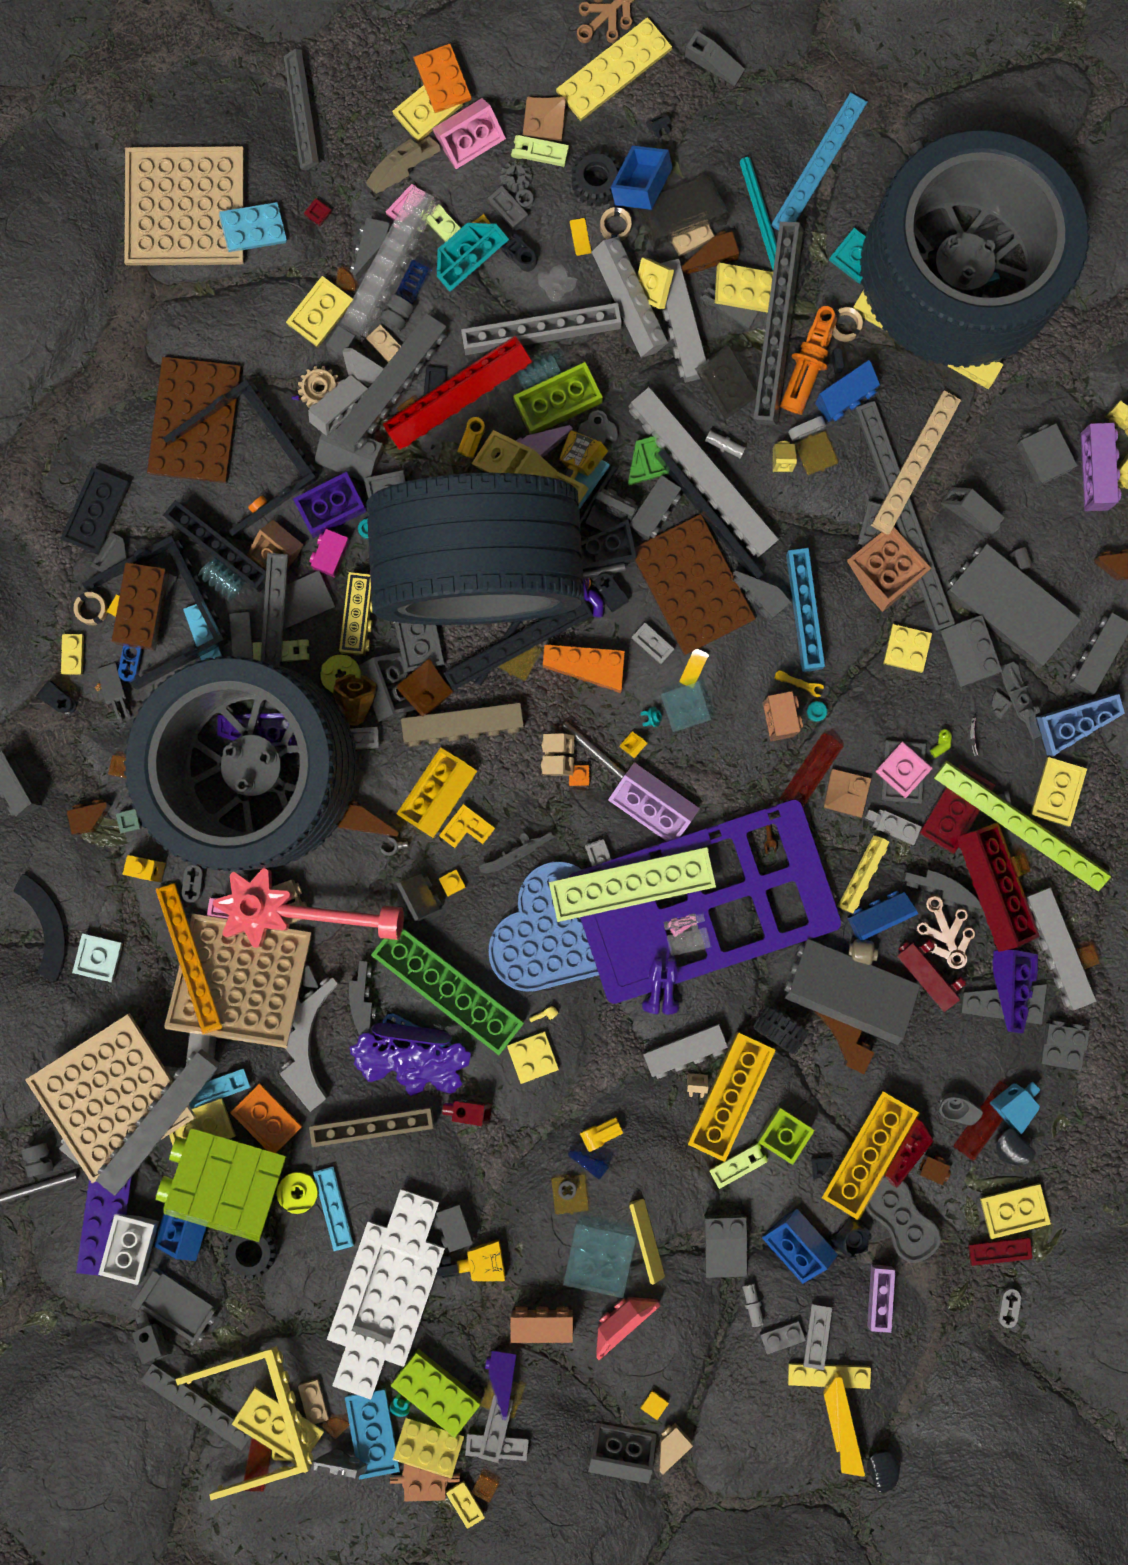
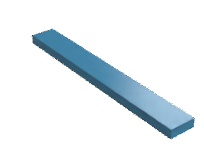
M850 92L772 222L771 227L779 231L780 221L797 222L867 105V101Z

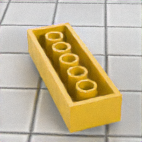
M736 1032L687 1140L689 1146L719 1160L726 1161L776 1051L775 1049Z
M882 1092L822 1198L859 1220L920 1113L887 1093Z

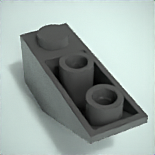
M698 31L694 33L686 46V58L733 86L737 84L745 71V68L717 43Z
M366 218L365 224L362 223L360 228L361 242H357L355 249L357 258L356 261L352 262L350 270L353 273L354 280L358 281L387 248L391 232L390 223Z
M738 571L733 573L734 579L732 581L739 586V589L743 588L746 591V597L752 604L756 603L760 607L759 612L764 618L774 619L791 603L777 586Z

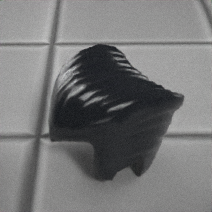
M1012 1128L1002 1132L996 1138L997 1155L1001 1161L1017 1166L1025 1165L1034 1159L1035 1150L1030 1147L1022 1135L1015 1132Z
M850 1216L841 1231L830 1239V1243L835 1249L846 1256L856 1258L855 1254L868 1251L869 1239H872V1235L860 1219L857 1220Z
M885 1449L874 1451L867 1461V1471L878 1492L885 1493L892 1490L897 1485L900 1475L899 1460L894 1454Z

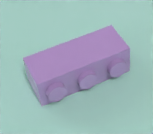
M871 1265L867 1327L870 1331L891 1333L895 1269L892 1266Z

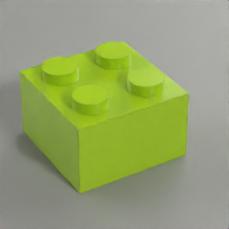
M778 1106L756 1141L793 1165L815 1130Z

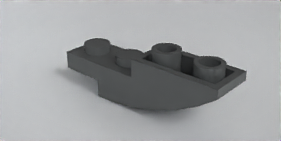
M925 870L923 877L903 873L902 881L907 882L906 886L917 889L918 886L926 887V891L935 894L940 891L939 896L944 900L943 904L955 907V904L963 905L964 909L975 912V909L982 908L980 902L972 893L956 881L930 870Z
M359 961L358 980H349V1001L354 1024L359 1035L369 1033L374 1036L371 1026L372 1019L376 1018L377 1007H373L374 1002L366 1001V998L370 996V986H367V980L372 975V966H369V961Z

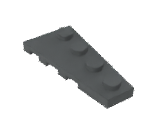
M1047 984L1031 986L1033 995L1032 998H1028L1027 1002L1029 1010L1027 1023L1042 1025ZM998 990L964 992L960 1013L1004 1019Z

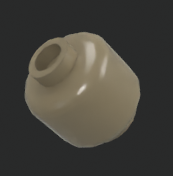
M855 939L849 945L848 956L852 957L854 961L871 965L872 961H877L878 949L874 948L873 941Z

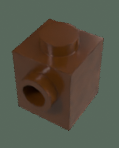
M924 1155L917 1174L943 1185L944 1181L947 1182L951 1175L949 1170L951 1166L945 1164L946 1159L937 1155L934 1158Z

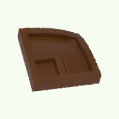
M430 659L426 660L396 687L422 717L453 694V691L440 676Z

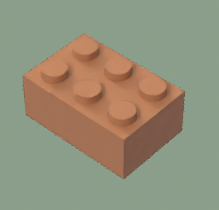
M792 692L768 696L764 700L763 707L770 742L796 736L800 732V728H803L801 716H797L796 708L799 707L797 696H793Z
M516 1307V1310H512L511 1343H573V1310H568V1307H556V1310H548V1307H536V1310H528V1307Z

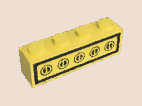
M350 572L348 574L339 649L341 654L365 656L366 651L369 652L370 640H367L368 632L372 631V620H369L370 612H372L370 575Z

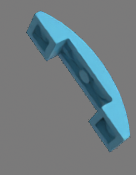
M244 1068L208 1081L189 1104L190 1108L194 1109L250 1088Z

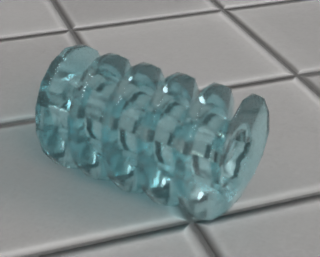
M548 355V361L542 358L541 365L535 361L534 369L527 365V372L524 369L519 370L520 376L517 374V377L525 391L529 389V386L533 387L536 383H542L544 379L548 380L550 376L554 377L558 372L560 374L561 372L554 357Z
M215 558L200 570L198 577L203 576L204 582L209 581V586H215L217 592L222 591L221 595L223 597L228 596V601H231L240 592L242 579L240 578L235 581V573L228 576L230 569L227 568L222 571L223 564L221 563L216 566L217 559Z

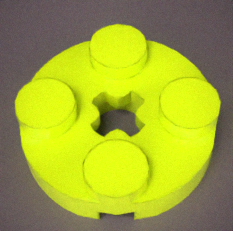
M347 655L332 656L322 665V683L332 693L336 679H338L335 676L338 674V670L346 671V675L354 674L355 678L361 679L359 665Z
M304 1172L288 1174L282 1179L277 1188L279 1204L288 1212L294 1214L304 1213L315 1204L318 1197L316 1182L311 1175ZM296 1187L303 1191L300 1198L292 1195V1191H295Z

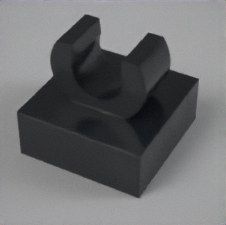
M662 113L646 121L648 129L654 132L655 137L661 138L659 134L661 128H664L665 133H670V128L667 125L671 121L668 115Z
M442 1257L443 1267L437 1268L438 1277L443 1279L460 1276L457 1265H452L451 1257Z

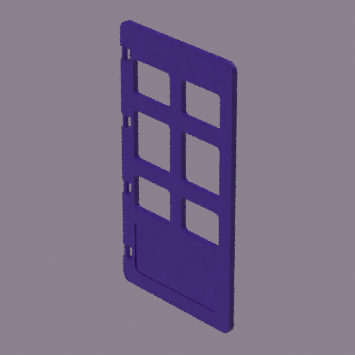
M791 800L574 872L569 876L571 878L589 874L599 869L603 871L651 860L649 853L659 849L662 853L661 857L689 852L728 838L732 839L745 876V881L740 884L706 895L702 894L701 891L687 893V901L664 909H659L656 901L580 917L607 1000L610 1003L617 1004L652 992V979L649 977V971L654 958H662V969L666 968L667 958H674L664 925L667 922L688 915L695 917L707 957L682 967L677 966L678 979L674 981V984L836 931L840 928L841 920L804 810L799 801ZM779 810L781 817L769 820L768 813ZM775 824L789 866L761 876L746 834L749 831ZM720 830L721 837L710 840L708 833ZM794 881L808 918V924L780 933L766 896V890ZM750 896L764 933V939L722 952L708 910L712 907ZM664 982L661 984V989L664 988Z

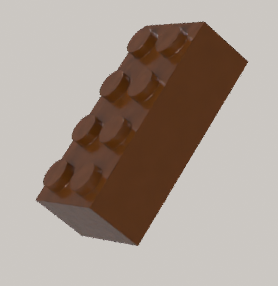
M125 563L112 635L113 643L156 651L170 574L166 569Z

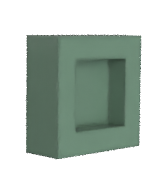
M136 809L116 814L121 834L141 829Z

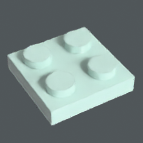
M82 934L72 973L113 982L123 943Z

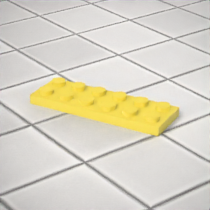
M647 17L560 85L556 92L560 97H566L565 103L577 118L582 121L672 50V46Z

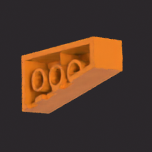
M544 645L543 668L621 693L624 651Z

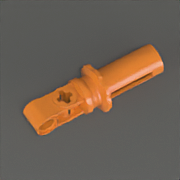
M823 306L818 310L813 325L809 330L807 341L802 342L800 354H792V358L796 360V366L780 404V407L787 411L802 415L818 372L820 370L825 371L828 368L823 363V360L828 354L826 348L830 343L832 332L837 323V316L829 306ZM825 314L832 315L829 321H822ZM807 366H809L805 378L803 380L802 386L800 388V391L798 393L797 399H795L798 388L804 376L805 370Z

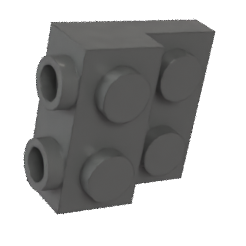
M609 488L607 490L602 489L601 492L599 491L596 497V507L623 520L628 519L629 523L638 510L634 500L628 497L623 499L618 496L616 491Z
M1052 1021V1024L1046 1023L1040 1063L1081 1071L1090 1031L1084 1030L1085 1026L1073 1024L1072 1028L1064 1027L1065 1022Z

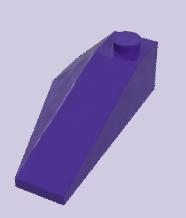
M281 713L260 714L258 727H256L257 736L263 737L271 743L281 742L289 726L285 717ZM251 714L234 715L246 728L248 727ZM218 715L217 735L233 741L239 738L241 735L239 731L223 715ZM295 735L290 739L289 746L297 745Z
M1017 950L993 951V973L1007 1031L1024 1033L1029 1012L1027 1002L1028 998H1032L1033 991H1031L1032 981L1037 979L1038 954Z

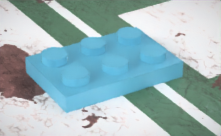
M277 203L219 212L228 252L283 244L287 241Z

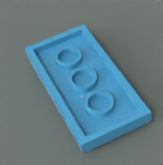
M386 1388L374 1390L371 1399L356 1394L346 1395L345 1402L355 1457L368 1464L367 1471L359 1476V1480L400 1472L399 1462L393 1460L396 1443Z

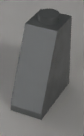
M952 487L941 502L943 506L983 533L993 534L1000 528L1001 522L1004 519L998 511L973 489Z

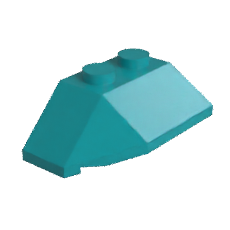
M466 223L437 249V278L451 292L509 239L497 224Z

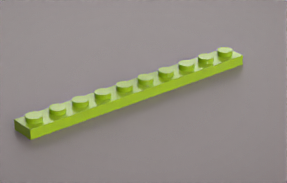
M947 760L934 775V779L1098 892L1111 878V874Z

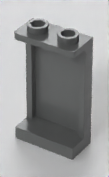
M158 1268L153 1271L131 1305L136 1310H144L191 1341L190 1345L192 1346L196 1342L201 1343L207 1334L204 1331L208 1324L212 1325L218 1316L215 1313L218 1309L217 1306Z

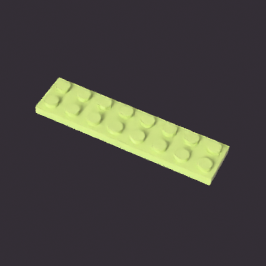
M707 848L549 882L557 922L716 887Z

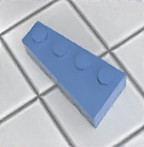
M1109 694L1037 716L1036 718L1047 755L1054 756L1081 738L1090 735L1096 729L1125 714L1120 695Z

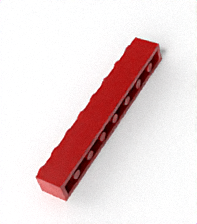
M514 336L383 423V426L398 449L401 450L409 446L420 436L426 435L435 426L442 424L453 414L460 412L468 404L475 402L486 392L493 390L501 382L508 380L519 370L526 368L532 361L520 341Z

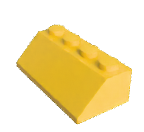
M440 747L396 814L434 838L477 771Z

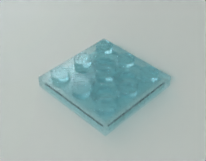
M576 1223L563 1285L623 1298L636 1236Z

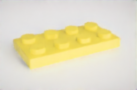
M254 1387L232 1421V1425L297 1465L279 1402ZM301 1416L302 1422L300 1425L308 1439L306 1445L308 1451L312 1452L324 1430Z

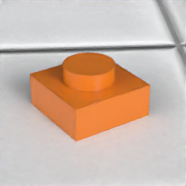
M589 765L573 766V776H569V786H589Z

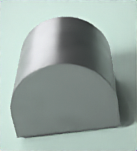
M1026 547L1017 549L1009 554L1011 564L1020 571L1033 566Z

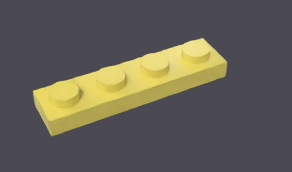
M873 835L837 907L850 913H854L855 909L858 908L860 899L867 890L872 875L878 869L881 857L887 851L889 841Z
M788 1363V1385L826 1387L834 1379L835 1372L839 1371L844 1388L870 1389L871 1368L870 1366L825 1364L824 1370L803 1367V1363Z

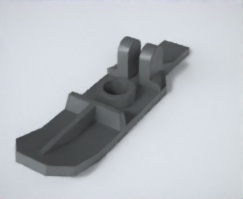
M1014 662L1004 664L1001 672L1003 683L1018 717L1026 723L1032 740L1042 736L1035 714L1040 712L1038 706H1033L1026 689L1028 686L1023 683L1018 665Z
M550 832L541 838L529 839L527 834L523 833L520 835L523 846L514 847L508 854H505L503 851L502 856L492 862L479 866V870L481 873L499 871L530 854L538 846L554 837Z

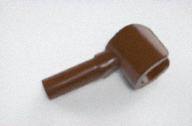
M767 825V841L764 843L765 853L768 854L767 849L769 847H773L776 853L777 846L772 837L771 825Z

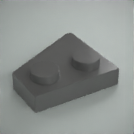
M333 1449L313 1460L311 1469L317 1471L319 1467L330 1468L331 1474L357 1478L367 1471L368 1464L362 1462L357 1457H350L344 1454L341 1450Z

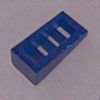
M412 259L395 295L413 305L431 269ZM417 268L421 270L423 274L420 275L414 272L413 270ZM413 275L417 277L418 279H420L419 282L410 279V276ZM409 282L415 285V290L406 286V283ZM403 289L413 293L410 297L402 293Z
M571 1149L568 1151L569 1157L597 1179H601L609 1168L607 1163Z

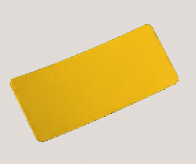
M585 218L571 220L570 227L576 255L590 254L591 248Z
M699 649L693 651L679 682L694 688L709 655Z

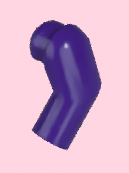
M589 590V598L585 599V601H590L594 605L593 617L602 618L604 601L595 590Z

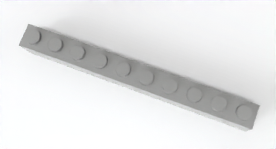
M649 387L630 403V414L643 423L642 427L646 433L652 434L655 437L657 446L667 451L673 461L682 469L688 480L695 484L694 487L700 495L706 497L707 503L712 510L718 511L721 515V521L726 526L729 525L734 530V536L747 545L746 550L752 556L755 555L758 558L779 540Z

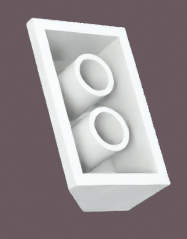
M115 1214L98 1275L139 1285L144 1279L159 1221L141 1216Z

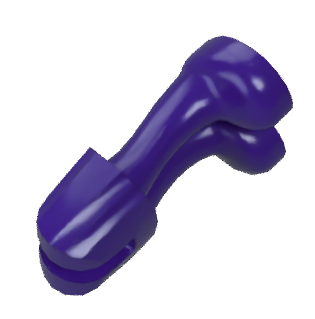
M654 958L649 971V977L652 979L651 997L643 1000L642 1009L652 1014L660 1013L661 984L664 982L662 1012L665 1015L677 1013L680 1004L673 999L674 981L678 979L676 961L674 958H667L666 968L662 969V958Z

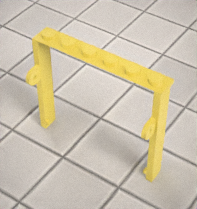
M277 1346L185 1374L176 1379L177 1385L186 1382L189 1384L193 1380L265 1358L297 1463L295 1466H283L272 1473L230 1486H217L218 1489L213 1490L209 1494L211 1500L302 1472L305 1473L311 1469V1464L314 1460L313 1455L308 1451L306 1445L308 1443L305 1431H302L300 1425L302 1422L299 1411H296L294 1404L296 1402L293 1391H290L288 1384L290 1382L287 1371H284L282 1364L284 1362L283 1354L281 1351H278Z

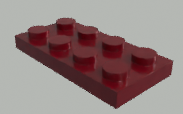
M961 764L958 766V769L990 791L993 790L995 786L993 783ZM946 787L919 834L950 853L955 854L959 847L957 837L968 832L980 810Z

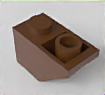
M1128 549L1121 550L1120 554H1112L1111 551L1103 552L1094 559L1097 566L1117 581L1128 579Z
M102 799L93 801L92 805L84 807V804L72 806L73 810L67 811L71 834L80 835L96 831L110 810L111 804L104 802Z

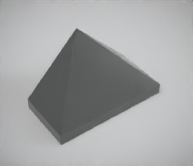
M111 532L91 567L104 572L126 560L123 538Z

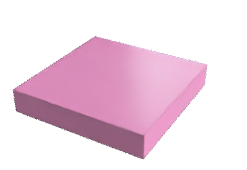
M902 741L875 772L900 795L906 798L933 768Z

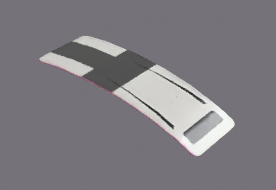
M975 717L971 722V744L974 756H977L978 752L974 736Z

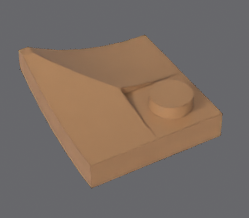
M527 97L523 136L562 142L566 97Z
M831 769L823 808L862 818L871 778Z

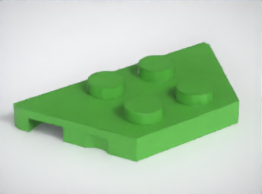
M654 436L635 442L628 480L629 485L658 478L661 475H669L655 457L662 449L657 446Z

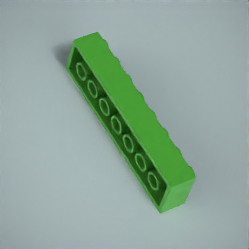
M404 927L399 940L384 938L371 954V956L497 1055L501 1054L524 1024V1021Z

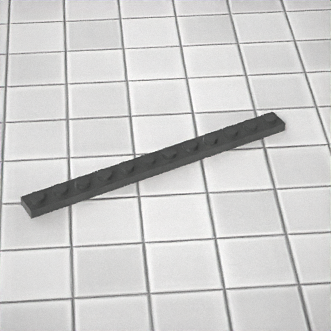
M873 401L856 407L855 411L887 496L900 470L876 403ZM909 498L896 521V525L902 537L931 567V570L917 583L934 631H938L955 623Z

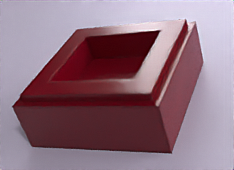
M315 198L304 212V215L320 227L332 213V210Z

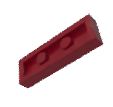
M1028 1237L968 1244L971 1266L1033 1259L1031 1242Z

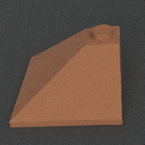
M894 527L889 535L881 532L847 560L870 599L882 612L931 570V567Z

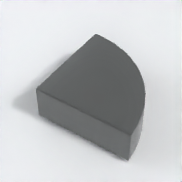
M996 691L992 696L991 707L995 716L1001 719L1012 702Z

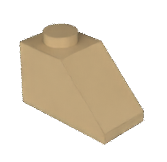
M676 1423L672 1426L668 1425L661 1432L659 1468L662 1474L693 1447L692 1441Z

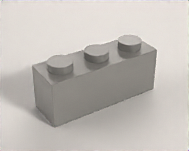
M351 375L345 380H341L336 388L327 392L318 403H314L308 410L309 422L327 436L345 420L368 388Z

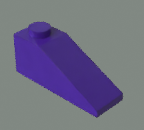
M492 1351L491 1357L487 1356L485 1369H489L488 1376L501 1418L506 1421L516 1355Z

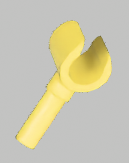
M550 1006L543 1012L529 1017L530 1022H533L547 1015L551 1020L557 1016L558 1011L555 1007Z

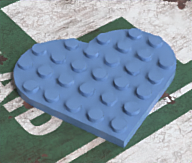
M551 862L539 866L524 880L518 895L519 912L502 920L494 930L489 942L490 964L497 977L506 985L520 991H537L599 975L580 917L557 922L549 882L569 878L572 873L582 870L579 867L565 862Z

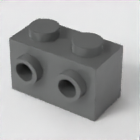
M461 1203L437 1211V1216L434 1219L437 1228L442 1229L444 1236H441L444 1248L448 1247L449 1252L473 1244L474 1240Z

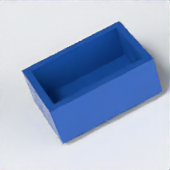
M640 146L631 147L611 186L615 205L652 210L672 170L669 150Z

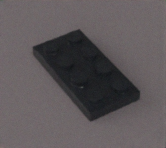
M91 467L60 539L99 555L130 483Z

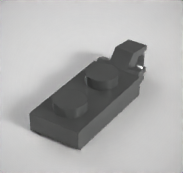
M868 501L858 537V545H862L861 549L881 533V531L871 526L882 505L873 501Z

